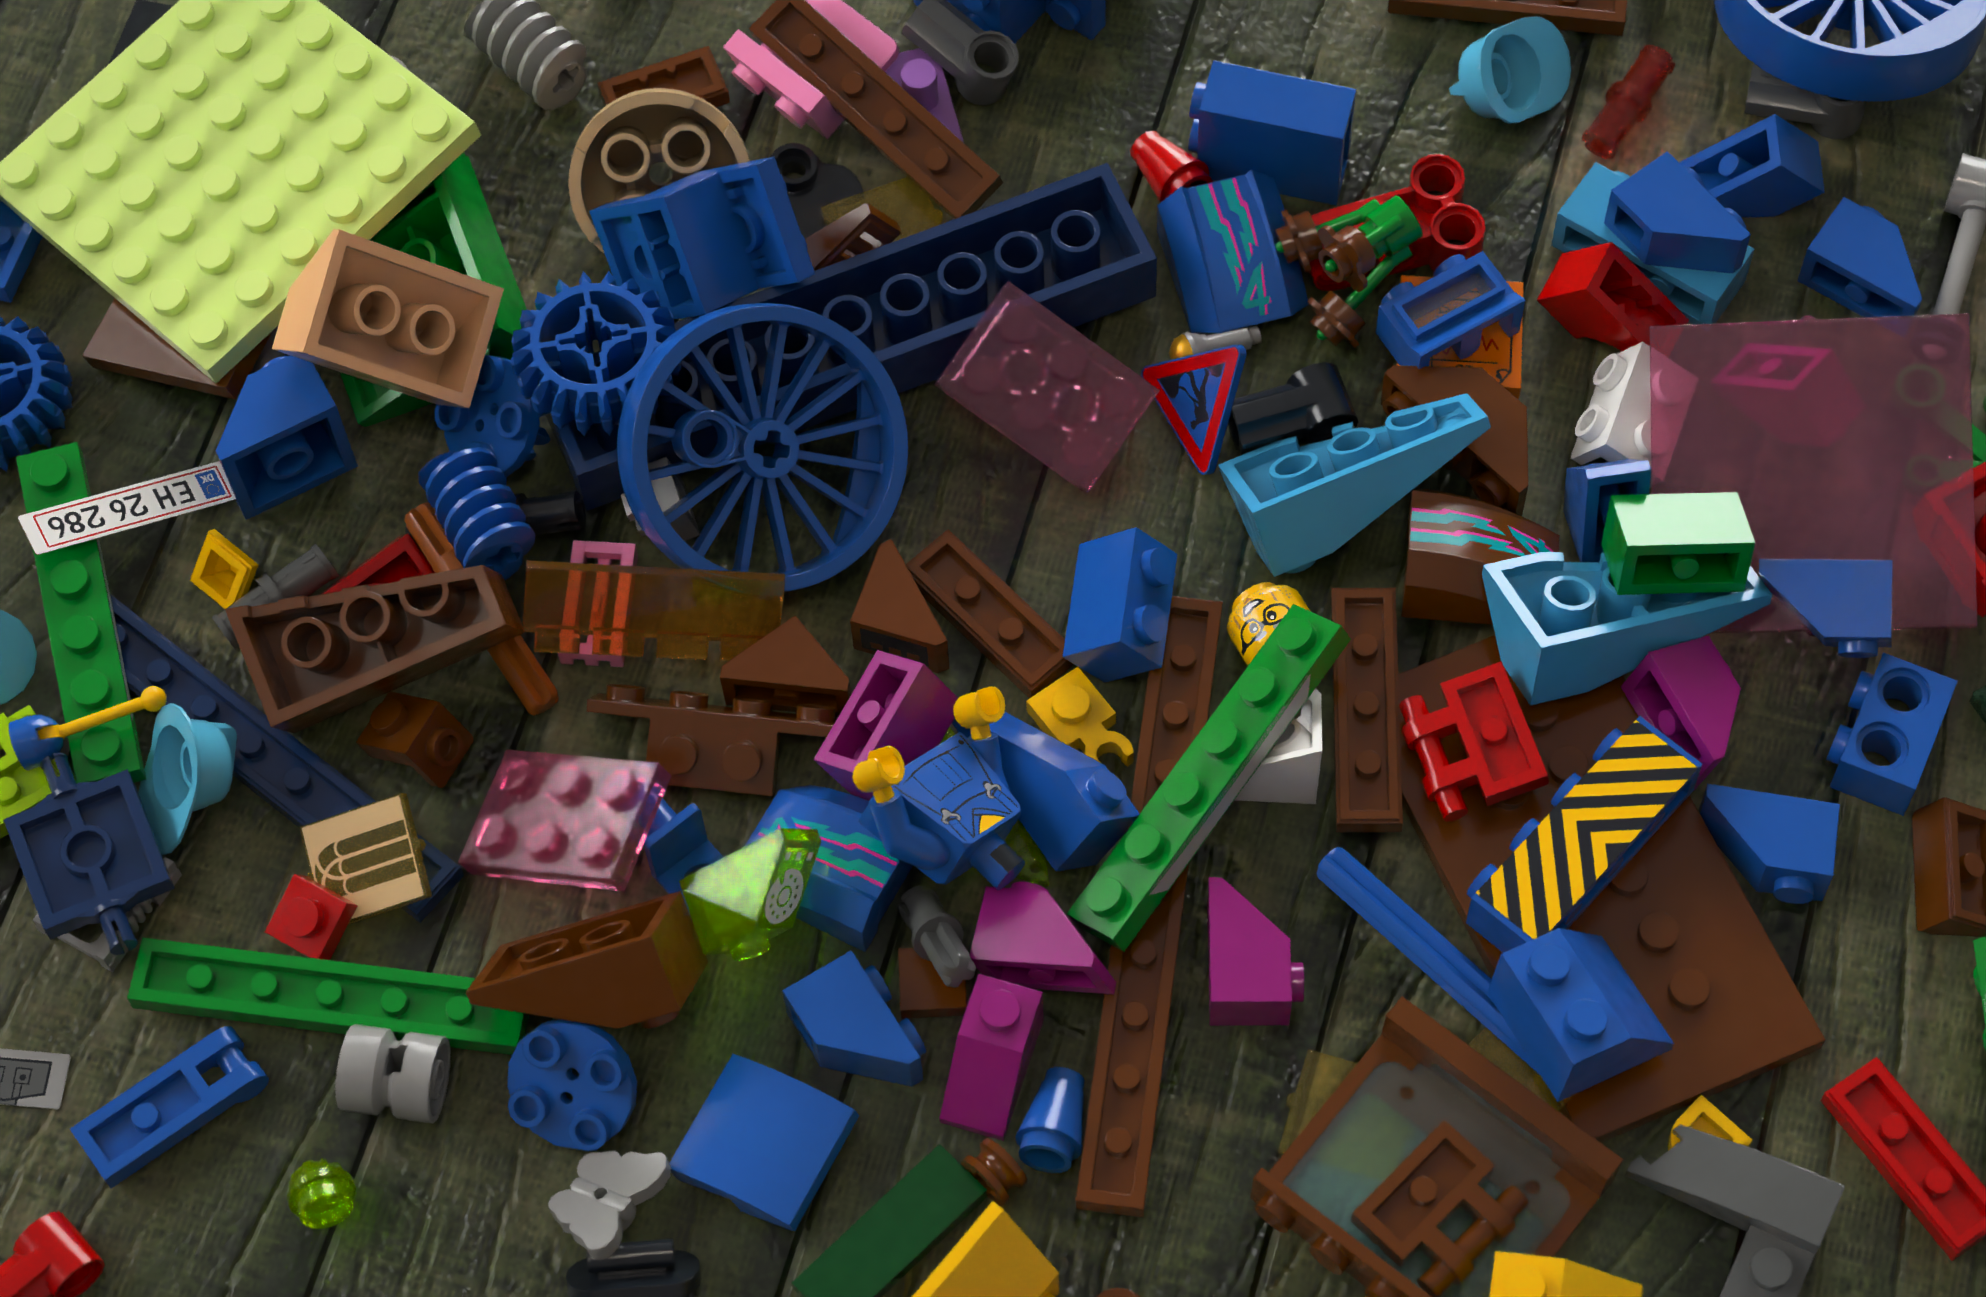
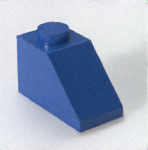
M1776 114L1679 162L1682 166L1692 168L1702 179L1705 189L1724 208L1733 209L1740 217H1775L1825 193L1819 142Z
M1843 197L1807 248L1797 281L1905 339L1911 331L1922 297L1899 228L1896 224L1886 220L1877 210L1868 206H1860Z
M1626 459L1566 468L1563 512L1580 562H1599L1601 553H1604L1601 543L1611 495L1649 494L1651 467L1648 460Z
M1759 559L1760 579L1767 588L1825 646L1838 647L1839 656L1850 658L1878 656V647H1892L1893 560Z
M1707 784L1698 811L1717 846L1756 891L1771 893L1776 899L1786 903L1804 904L1812 900H1823L1834 873L1840 804Z

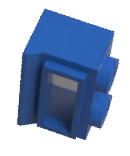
M1483 251L1467 260L1462 254H1457L1443 261L1434 271L1433 278L1414 287L1411 282H1403L1392 288L1383 297L1379 306L1376 334L1400 366H1417L1418 369L1429 366L1430 357L1450 346L1460 359H1465L1479 348L1482 329L1499 321L1500 327L1509 338L1519 333L1525 299L1512 290Z

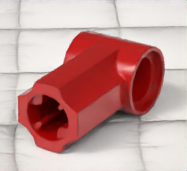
M59 1211L48 1213L30 1224L21 1233L13 1247L14 1255L0 1265V1297H78L88 1290L102 1274L105 1267L104 1260L63 1213Z

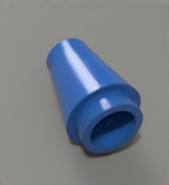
M1064 1067L1048 1069L1044 1081H1042L1016 1134V1142L1020 1146L1019 1158L1033 1169L1048 1173L1065 1172L1070 1169L1072 1160L1077 1159L1081 1155L1083 1088L1085 1079L1078 1072Z

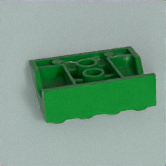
M462 153L374 235L370 241L504 288L485 354L502 356L511 360L513 357L512 353H514L511 342L513 331L521 329L519 319L522 315V310H527L470 158ZM340 372L356 420L363 427L432 404Z

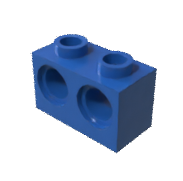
M1883 652L1874 675L1861 671L1848 703V707L1859 711L1853 729L1840 724L1826 758L1827 761L1838 765L1830 788L1904 816L1915 793L1958 681ZM1885 699L1901 700L1908 705L1911 711L1895 710L1886 703ZM1863 753H1879L1889 761L1890 765H1875L1868 761Z

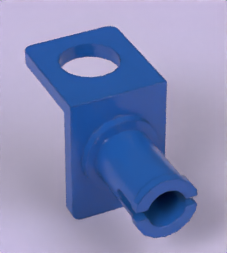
M641 779L630 785L621 794L617 801V808L622 813H625L646 837L643 845L652 876L668 894L681 891L692 922L695 925H702L744 893L746 890L745 882L708 840L702 812L695 803L690 804L680 813L676 814L654 789L653 784L648 779ZM704 867L713 869L719 873L722 880L721 887L714 896L700 900L687 894L684 889V882L691 871Z

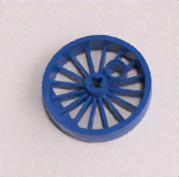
M1714 0L1716 14L1724 32L1736 48L1758 67L1798 88L1824 96L1854 101L1901 100L1923 95L1946 85L1960 75L1969 65L1986 29V0ZM1789 5L1776 13H1769L1764 9ZM1818 14H1821L1823 17L1814 33L1810 36L1792 29ZM1870 25L1881 43L1865 48L1864 28ZM1834 27L1849 30L1851 48L1825 42Z
M774 303L742 304L710 312L689 322L664 340L648 357L633 380L622 408L617 437V459L623 491L635 519L652 543L673 563L691 575L723 588L748 593H781L812 586L833 577L858 560L878 539L891 519L903 489L908 463V434L903 407L889 374L874 353L853 333L838 323L803 308ZM767 321L771 323L772 330L760 404L758 405L741 326L751 322ZM792 326L813 335L816 341L775 408L787 328ZM726 330L744 412L698 346L708 338ZM829 347L832 348L851 368L850 373L786 420ZM686 355L689 356L729 416L720 411L711 410L666 381ZM857 385V413L855 420L797 434L794 433L796 429ZM660 391L691 410L680 416L673 428L650 425L652 412ZM706 420L715 427L718 439L714 450L710 454L701 457L693 450L690 436L695 425ZM855 431L852 459L799 450V444ZM648 434L671 438L673 449L683 462L649 470L647 460ZM765 440L770 444H774L775 451L773 457H763L758 453H754L755 441ZM797 460L850 468L845 495L796 464ZM726 465L662 512L651 480L704 467L715 468ZM787 473L842 507L833 539L825 531ZM735 476L691 548L676 533L670 523ZM776 484L821 548L820 555L794 567ZM746 487L734 566L732 570H728L707 560L704 556ZM762 489L779 569L773 573L750 574L748 570Z

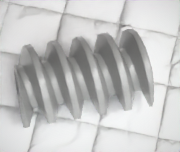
M484 0L469 14L464 26V35L473 40L478 49L488 54L489 59L494 64L503 68L504 73L509 78L518 82L520 88L529 96L534 97L535 102L544 110H555L562 107L578 95L586 79V69L582 67L586 58V47L577 40L571 41V33L562 26H556L555 18L547 12H541L540 4L535 0Z

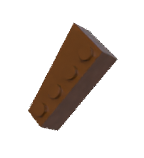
M484 565L403 578L398 582L374 586L361 585L344 588L339 592L310 597L303 595L280 599L275 603L257 606L245 605L225 609L270 726L291 733H297L525 633L502 574Z

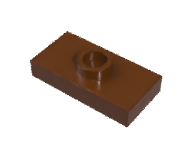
M709 46L597 83L604 106L623 95L652 88L681 90L696 95L715 107L730 103L728 89Z

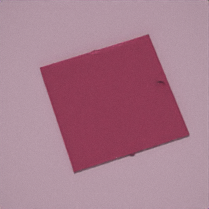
M1969 313L1815 319L1811 315H1806L1801 320L1650 326L1652 494L1737 492L1755 540L1750 566L1759 577V559L1893 560L1892 630L1977 628ZM1774 594L1769 605L1709 633L1806 632L1809 636L1815 637Z

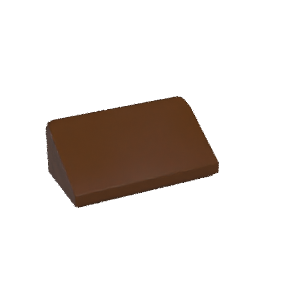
M1943 797L1917 809L1912 815L1916 927L1918 931L1928 934L1985 937L1986 810Z

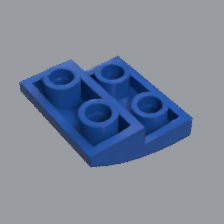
M732 1054L670 1161L671 1173L679 1181L730 1199L743 1213L795 1232L855 1125L859 1114L855 1109L795 1078L755 1061Z

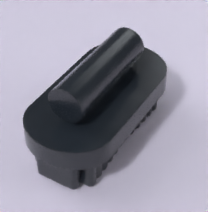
M673 1238L621 1242L619 1248L610 1257L602 1260L593 1259L587 1251V1258L578 1261L567 1271V1291L569 1297H696L695 1290L701 1283L700 1263L695 1255L686 1251L675 1250Z

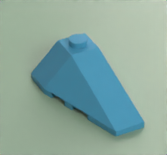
M1466 393L1395 411L1387 417L1386 425L1372 429L1354 428L1353 422L1332 427V439L1299 446L1297 437L1294 436L1272 442L1221 463L1218 466L1255 550L1274 577L1283 573H1298L1311 567L1317 559L1335 552L1490 429L1491 425L1488 416Z
M1539 552L1485 564L1482 570L1483 583L1500 659L1530 706L1589 692L1635 670L1649 652L1701 638L1769 605L1773 595L1751 566L1744 592L1617 595L1604 553H1601L1599 562H1564L1563 552Z

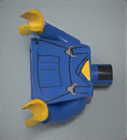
M990 686L979 689L977 692L962 695L955 702L953 715L962 727L971 730L970 737L967 738L959 732L905 766L898 750L892 746H885L870 751L868 760L858 763L853 771L852 778L857 788L863 792L873 793V797L869 800L866 809L858 821L882 841L884 849L889 856L915 866L938 884L946 885L974 867L996 890H1000L1008 885L1025 865V861L1004 841L1020 817L1021 807L1011 794L1003 771L998 735L990 731L989 724L1000 720L1005 712V700L997 687Z

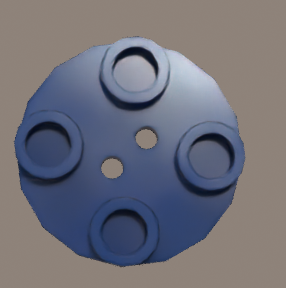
M485 354L470 408L437 404L435 408V421L437 426L444 431L449 451H462L467 448L477 447L489 449L497 459V468L501 469L505 477H508L520 468L525 461H531L536 457V453L533 450L534 445H545L550 441L545 428L539 427V415L533 410L531 399L525 400V397L519 391L518 377L513 373L510 359Z
M562 1019L542 1023L519 1041L508 1063L507 1087L510 1093L508 1100L510 1116L517 1124L530 1128L532 1132L553 1145L584 1151L597 1150L625 1127L636 1106L637 1079L629 1056L612 1035L593 1024ZM571 1068L576 1069L579 1076L574 1075ZM565 1092H569L573 1100L567 1098Z

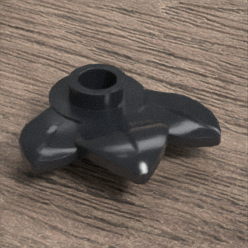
M799 143L784 144L778 147L770 156L775 157L780 174L786 183L787 194L804 238L811 236L839 219L838 209L856 206L865 200L861 183L851 170L842 165L822 163L819 157L805 145ZM789 173H799L802 175L800 178H787L785 176Z

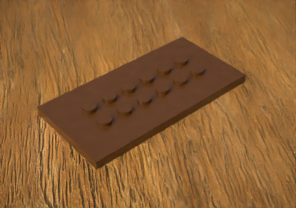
M1493 635L1399 673V703L1408 697L1421 695L1424 698L1429 713L1447 707L1440 683L1500 662L1496 636ZM1506 671L1548 773L1549 784L1490 806L1486 805L1478 784L1467 787L1461 794L1468 813L1464 817L1450 822L1443 820L1437 802L1430 801L1426 795L1422 784V779L1426 774L1417 751L1410 750L1401 731L1406 723L1399 708L1402 806L1491 977H1493L1502 952L1466 924L1471 902L1467 891L1486 866L1493 864L1499 868L1513 853L1509 849L1512 840L1530 819L1535 818L1541 823L1555 808L1551 804L1552 798L1569 776L1577 773L1583 777L1593 767L1596 761L1592 757L1605 737L1615 728L1624 733L1638 718L1637 713L1621 688L1622 684L1626 681L1623 675L1589 692L1530 706ZM1458 732L1441 740L1449 764L1468 758ZM1689 795L1567 929L1600 935L1604 938L1674 1042L1671 1050L1557 1102L1565 1117L1600 1143L1691 1105L1700 1095H1703L1705 1098L1820 1050L1825 1042L1822 1032Z

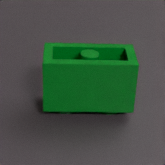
M1737 492L1611 495L1601 545L1617 595L1744 592L1755 540Z

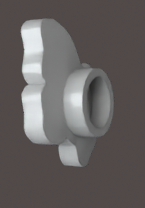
M616 1151L590 1152L579 1161L577 1166L579 1178L572 1182L571 1189L560 1191L551 1197L548 1203L550 1212L564 1232L572 1234L575 1242L585 1247L593 1259L602 1260L608 1258L619 1248L623 1238V1231L633 1222L636 1215V1205L654 1197L664 1188L670 1178L671 1167L667 1157L662 1152L650 1154L628 1152L622 1157Z

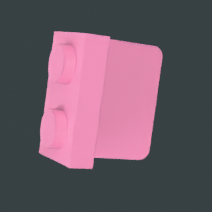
M806 0L884 72L898 57L899 47L894 39L842 0ZM739 29L723 46L736 64V67L731 72L733 76L755 95L759 96L764 90L776 99L777 102L774 104V107L798 128L801 129L807 123L826 139H829L844 121L823 93L778 60L762 44H757Z

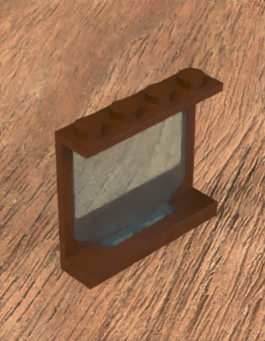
M1402 996L1386 1015L1382 1034L1269 1172L1261 1168L1254 1176L1250 1199L1256 1202L1254 1206L1255 1211L1267 1224L1282 1233H1286L1291 1229L1311 1245L1309 1247L1311 1255L1323 1267L1337 1275H1342L1346 1271L1366 1287L1364 1290L1366 1297H1431L1417 1283V1279L1433 1264L1427 1255L1419 1249L1400 1268L1351 1223L1350 1219L1353 1211L1445 1119L1495 1164L1493 1174L1480 1186L1495 1200L1509 1185H1514L1529 1200V1205L1514 1219L1516 1228L1501 1243L1493 1241L1473 1262L1475 1271L1460 1286L1452 1283L1440 1296L1489 1297L1495 1251L1554 1258L1612 1184L1623 1159ZM1460 1207L1439 1230L1454 1242L1474 1220L1469 1213Z

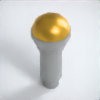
M1256 325L1208 336L1184 332L1174 338L1169 350L1170 359H1177L1230 345H1243L1246 350H1249L1252 345L1261 343V333Z

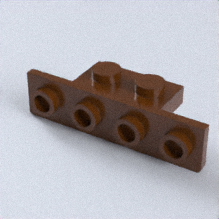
M607 684L606 693H598L587 699L586 712L650 719L645 779H648L651 783L773 796L776 792L781 733L827 737L837 720L835 718L836 708L830 706L798 704L797 712L793 714L771 711L772 701L748 697L734 698L733 707L708 704V694L693 691H670V699L662 700L645 698V687L627 684Z

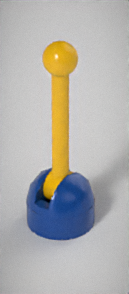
M150 686L144 689L138 698L59 725L51 717L41 714L23 717L9 723V736L12 747L25 770L29 771L41 767L40 763L46 756H49L52 761L54 760L53 754L61 752L65 737L143 709L151 712L159 711L166 704V693L160 687Z

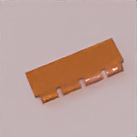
M527 561L523 632H535L534 652L579 654L580 634L592 635V655L643 657L645 638H656V658L707 660L708 641H720L719 661H730L780 626L785 574Z

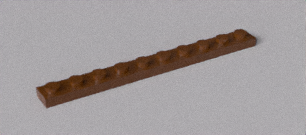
M1172 596L1162 668L1151 670L1148 674L1131 802L1139 813H1141L1208 721L1223 602ZM1189 863L1125 952L1111 945L1108 971L1115 979L1116 987L1114 994H1104L1076 1194V1209L1135 1217L1144 1216Z

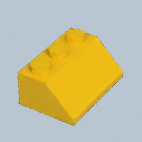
M992 1201L912 1297H1057L1060 1293L1059 1272L1005 1210Z

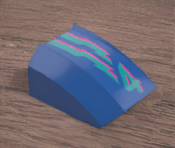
M1250 170L1244 175L1190 188L1181 186L1157 205V233L1189 329L1192 333H1223L1289 317L1309 305L1307 303L1308 299L1299 261L1288 264L1284 253L1276 250V244L1279 240L1275 229L1285 226L1281 214L1284 206L1274 177Z
M814 785L779 790L740 853L745 889L749 894L766 902L769 891L778 877L782 885L785 871L789 869L799 870L803 876V890L801 898L791 916L863 952H866L877 934L879 922L913 865L889 856L884 849L882 841L858 821L866 809L869 800ZM791 852L789 860H784L786 853ZM802 852L800 860H795L797 853ZM809 852H813L811 860H807ZM787 885L779 892L777 896L778 907H784L790 900L792 894L791 886ZM788 888L790 890L789 898L786 903L781 905L778 900L780 893Z

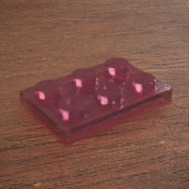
M1009 281L1003 285L934 384L1084 493L1090 492L1160 391Z
M506 750L458 863L472 875L625 891L671 775L659 763Z

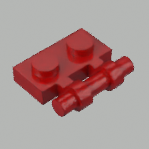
M1502 661L1440 683L1441 691L1447 704L1445 708L1429 713L1424 698L1421 695L1408 697L1399 703L1400 711L1406 723L1402 727V734L1408 748L1417 751L1426 774L1422 779L1426 795L1430 801L1437 802L1444 821H1455L1468 813L1461 792L1475 784L1479 785L1487 806L1549 784L1548 773ZM1458 732L1468 758L1449 764L1441 740Z

